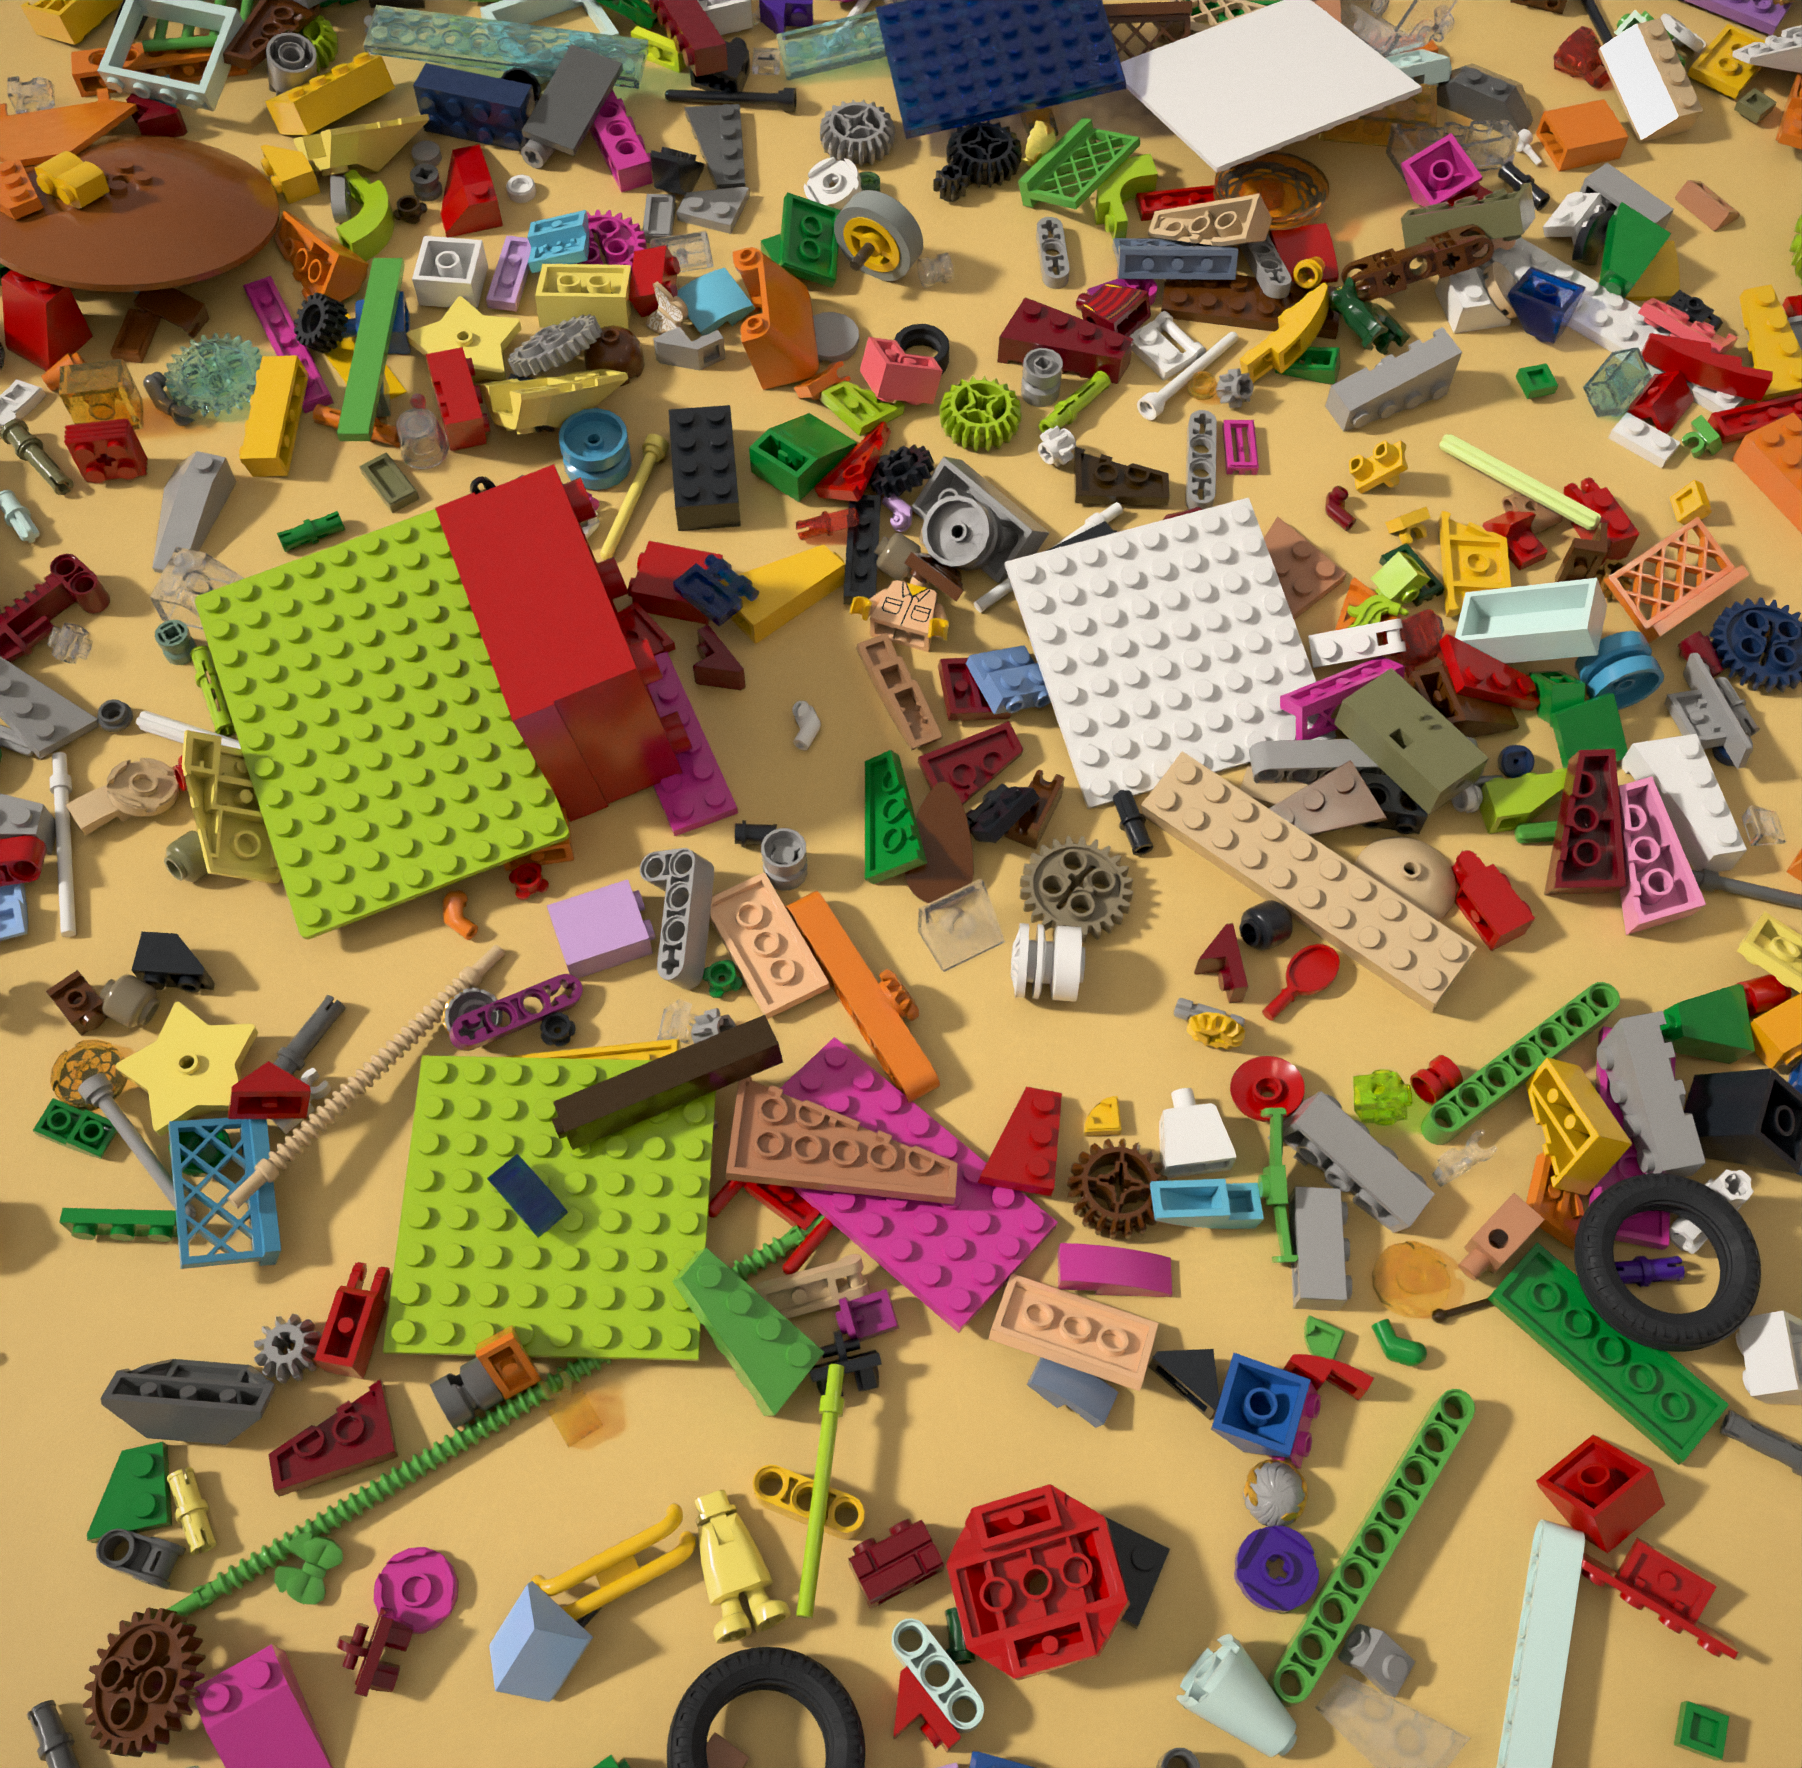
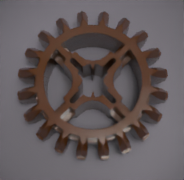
M1109 1138L1104 1141L1103 1149L1094 1142L1090 1146V1154L1084 1151L1079 1154L1078 1160L1080 1163L1072 1164L1070 1172L1074 1176L1068 1177L1067 1186L1073 1189L1068 1193V1201L1077 1203L1073 1207L1074 1215L1086 1214L1082 1224L1084 1227L1089 1226L1092 1222L1097 1224L1095 1228L1096 1235H1100L1103 1228L1110 1230L1109 1237L1111 1240L1116 1238L1118 1231H1122L1123 1236L1126 1239H1130L1133 1228L1142 1235L1146 1232V1224L1151 1226L1157 1224L1154 1218L1150 1183L1151 1181H1168L1166 1175L1159 1174L1163 1167L1162 1163H1150L1153 1157L1152 1150L1142 1155L1139 1153V1142L1135 1143L1132 1149L1126 1148L1127 1143L1124 1138L1120 1139L1118 1147H1114ZM1107 1165H1114V1170L1111 1173L1098 1174V1177H1091V1174L1097 1169ZM1127 1168L1136 1172L1142 1180L1133 1178ZM1117 1176H1119V1185L1122 1191L1118 1202L1116 1201L1117 1192H1115V1186H1113L1116 1183ZM1090 1193H1093L1094 1197L1104 1200L1108 1205V1210L1101 1207ZM1138 1200L1146 1201L1144 1205L1135 1211L1121 1213L1123 1205L1127 1203H1137Z

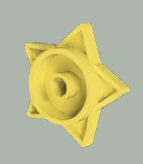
M459 296L441 321L411 330L406 333L408 343L424 356L429 353L463 347L465 357L472 358L476 376L471 378L473 383L485 379L506 380L503 351L522 328L518 318L483 315L462 296Z
M175 1002L157 1040L118 1062L115 1067L123 1076L148 1092L153 1129L159 1136H163L169 1132V1121H183L192 1116L204 1115L212 1111H229L231 1086L241 1080V1064L256 1039L258 1030L254 1024L208 1025L183 1004Z

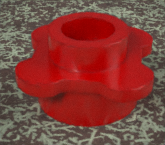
M525 863L509 874V881L515 884L517 889L515 892L517 898L526 900L531 894L547 891L549 883L548 880L542 877V867L540 864ZM526 880H532L531 883H526Z

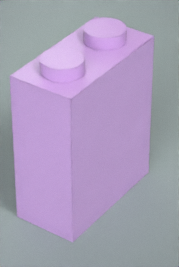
M628 879L547 905L569 974L576 978L653 954L650 941L656 939L650 919L643 921L640 911L645 910L640 891H632Z

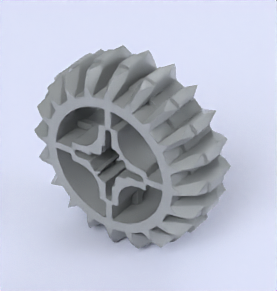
M852 100L851 103L842 101L841 106L833 105L832 110L826 111L825 117L821 119L820 141L821 145H823L824 153L830 154V158L835 157L838 161H845L844 158L862 167L863 163L873 165L874 160L882 161L883 156L889 155V151L893 147L895 126L893 125L890 113L885 112L884 107H876L875 102L867 104L865 100L862 102Z

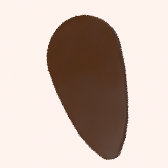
M939 782L927 794L916 817L927 864L905 872V879L911 892L921 901L932 905H947L959 900L971 886L974 875L973 848L966 813L959 796L949 783Z

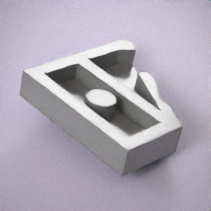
M749 187L687 192L677 210V220L731 234L750 197Z

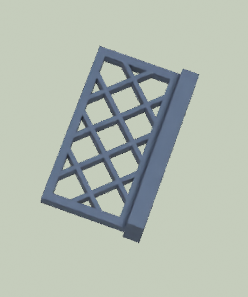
M1113 238L1112 247L1118 264V279L1235 280L1237 247H1220L1169 239Z

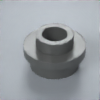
M108 700L98 710V722L104 730L109 732H118L125 729L133 719V712L129 705L120 700Z

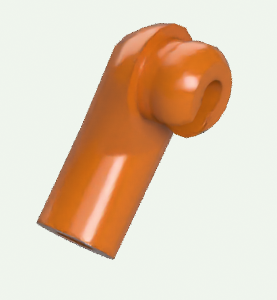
M461 890L450 891L442 901L444 922L463 938L470 940L476 935L478 926L463 915V908L467 906L468 897Z

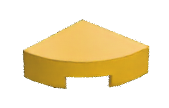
M1118 1096L1103 1099L1091 1110L1086 1118L1084 1136L1121 1134L1122 1127Z

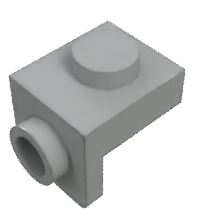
M1357 1624L1348 1635L1345 1645L1338 1656V1659L1344 1665L1358 1669L1385 1695L1394 1698L1397 1696L1415 1664V1661L1384 1631L1362 1624Z

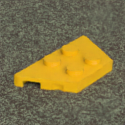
M1441 511L1438 520L1443 585L1445 587L1446 617H1453L1461 613L1465 592L1511 587L1507 538L1494 532L1485 531L1481 526L1472 522L1465 526L1450 519L1451 513Z

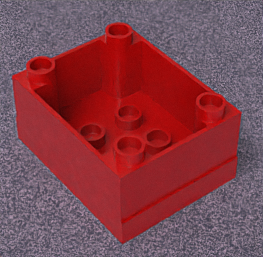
M552 464L476 495L473 492L435 507L512 721L560 805L566 809L570 822L607 808L611 802L661 783V779L676 774H683L676 755L689 751L693 747L678 711L660 717L647 685L664 678L647 638L630 644L613 602L614 599L629 594L615 558L612 557L597 563L580 523L597 517L581 477L563 484L555 465Z

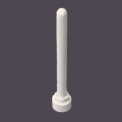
M1229 332L1158 393L1153 392L1144 395L1137 402L1140 414L1147 420H1154L1163 412L1165 402L1238 341V334L1236 332Z

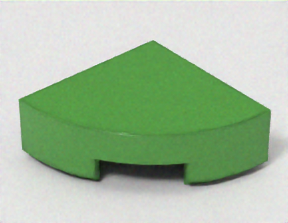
M1309 1315L1304 1326V1338L1311 1355L1335 1360L1345 1331Z

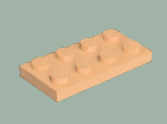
M765 872L712 896L710 921L762 1014L767 1019L830 989L829 981Z
M1012 1273L994 1319L989 1340L1140 1391L1159 1323Z

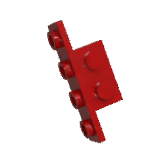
M1638 1537L1617 1572L1585 1552L1583 1553L1581 1566L1583 1570L1581 1574L1600 1587H1604L1608 1583L1621 1591L1619 1597L1629 1605L1641 1611L1646 1606L1658 1613V1620L1674 1632L1681 1634L1684 1629L1698 1637L1697 1644L1712 1655L1720 1658L1722 1653L1736 1659L1739 1651L1734 1642L1698 1621L1717 1587L1713 1581Z

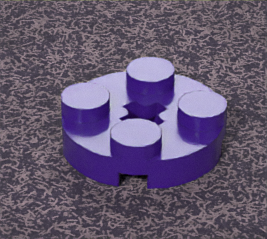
M1273 1526L1253 1531L1241 1543L1235 1557L1234 1579L1244 1596L1252 1604L1268 1612L1285 1614L1300 1607L1312 1596L1318 1584L1319 1570L1313 1556L1314 1551L1307 1539L1289 1527ZM1278 1558L1284 1562L1282 1569L1287 1573L1286 1578L1284 1579L1280 1576L1276 1579L1271 1578L1268 1575L1270 1570L1266 1567L1267 1560L1275 1562Z

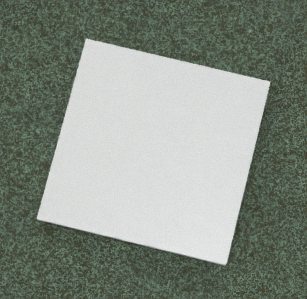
M1282 0L1109 67V72L1216 173L1227 171L1233 166L1246 161H1252L1258 156L1280 150L1286 145L1305 140L1319 132L1331 130L1337 125L1356 120L1362 115L1381 110L1385 106L1407 100L1409 97L1422 92V86L1311 0Z
M1249 498L1005 562L1004 565L1087 809L1113 802V795L1120 790H1130L1133 796L1152 791L1182 751L1216 773L1251 763L1249 749L1255 743L1261 741L1296 740V716L1280 709V696L1316 682ZM1318 714L1307 717L1308 729L1312 728L1319 717ZM1331 731L1312 740L1335 739L1337 736L1335 731Z

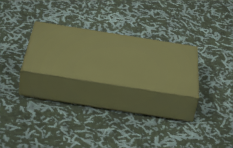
M387 452L359 466L363 476L392 513L420 499L416 489Z

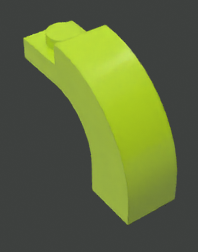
M1151 154L1127 158L1097 188L1094 213L1096 225L1104 224L1106 232L1111 233L1112 239L1126 238L1128 218L1123 204L1135 199L1136 193L1153 192L1156 189L1158 172Z
M352 169L344 175L351 197L362 209L355 217L337 226L336 230L341 245L367 261L377 255L387 245L392 237L395 221L389 197L383 183L380 180L371 183L367 177L363 178L355 169Z

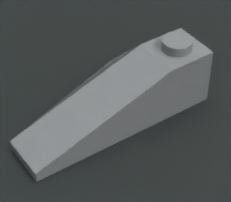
M196 451L175 468L164 488L152 567L154 572L184 579L236 484V479L226 457Z

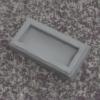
M647 194L643 222L646 243L672 244L676 207L675 195Z

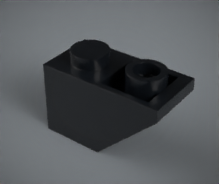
M142 931L131 969L137 978L154 986L156 990H162L164 987H176L187 992H198L200 989L214 990V981L178 934Z

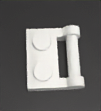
M1166 311L1161 312L1154 321L1141 327L1129 336L1134 339L1132 351L1163 381L1190 366L1206 351V348L1200 342H1194L1173 322V317ZM1165 330L1186 352L1181 353L1161 332Z

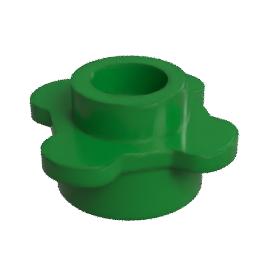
M731 960L717 961L704 969L702 979L708 982L710 987L709 994L713 998H721L724 993L731 990L738 991L743 985L742 979L736 975L735 964ZM720 977L726 978L724 981H719Z

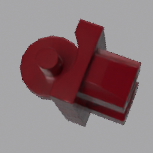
M382 1606L370 1641L365 1640L369 1626L357 1623L353 1636H340L336 1645L338 1649L346 1652L342 1665L344 1668L354 1670L359 1656L364 1657L355 1681L357 1686L354 1694L367 1697L369 1689L393 1692L399 1675L400 1665L380 1660L384 1646L406 1652L414 1631L413 1625L394 1618L393 1609Z

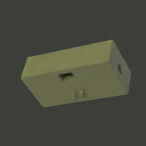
M1392 668L1345 698L1334 722L1352 742L1429 815L1477 782L1489 759Z

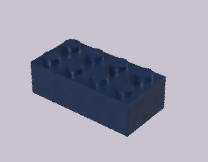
M428 63L424 65L413 85L420 115L428 114L429 121L423 126L424 131L521 151L530 140L523 137L522 129L536 106L532 85Z

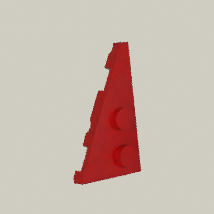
M880 422L814 487L819 498L856 502L861 499L891 434V430L886 422Z

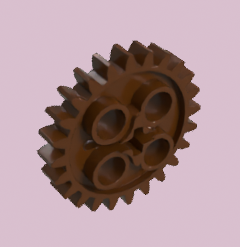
M149 1607L145 1613L133 1612L131 1622L124 1620L119 1622V1635L113 1633L107 1635L110 1645L108 1649L98 1648L97 1654L101 1658V1662L99 1665H93L89 1668V1671L95 1675V1679L84 1687L85 1690L92 1691V1697L83 1704V1708L93 1710L85 1720V1725L95 1726L90 1737L91 1739L101 1740L99 1744L100 1749L110 1750V1754L139 1758L143 1752L153 1754L156 1752L157 1744H169V1730L177 1732L182 1730L179 1719L181 1715H192L193 1711L188 1702L190 1698L200 1697L201 1693L193 1687L196 1681L205 1677L204 1673L198 1672L196 1669L197 1665L206 1659V1656L195 1653L202 1644L203 1639L193 1637L197 1626L187 1623V1616L164 1608L158 1610Z

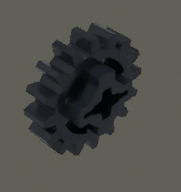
M913 444L908 448L904 445L899 447L897 451L890 450L889 455L880 456L879 463H877L869 483L873 492H876L877 495L884 494L886 498H889L893 493L898 497L906 490L910 493L913 487L923 485V479L931 477L930 472L935 470L934 461L925 446L917 448L916 444Z

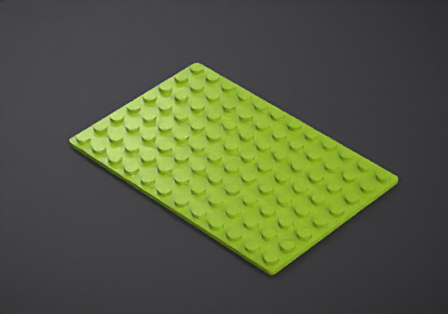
M435 509L214 589L195 598V605L299 934L304 939L309 940L569 838L570 831L556 795L512 721Z

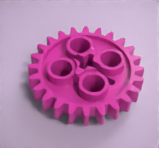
M599 209L596 210L593 216L587 212L589 223L588 260L575 264L604 265L600 257L598 245L594 241V232L598 237L606 264L631 265L632 273L634 251L647 249L644 231H640L639 223L633 224L631 217L623 220L621 212L615 217L612 216L611 210H608L605 215H601Z

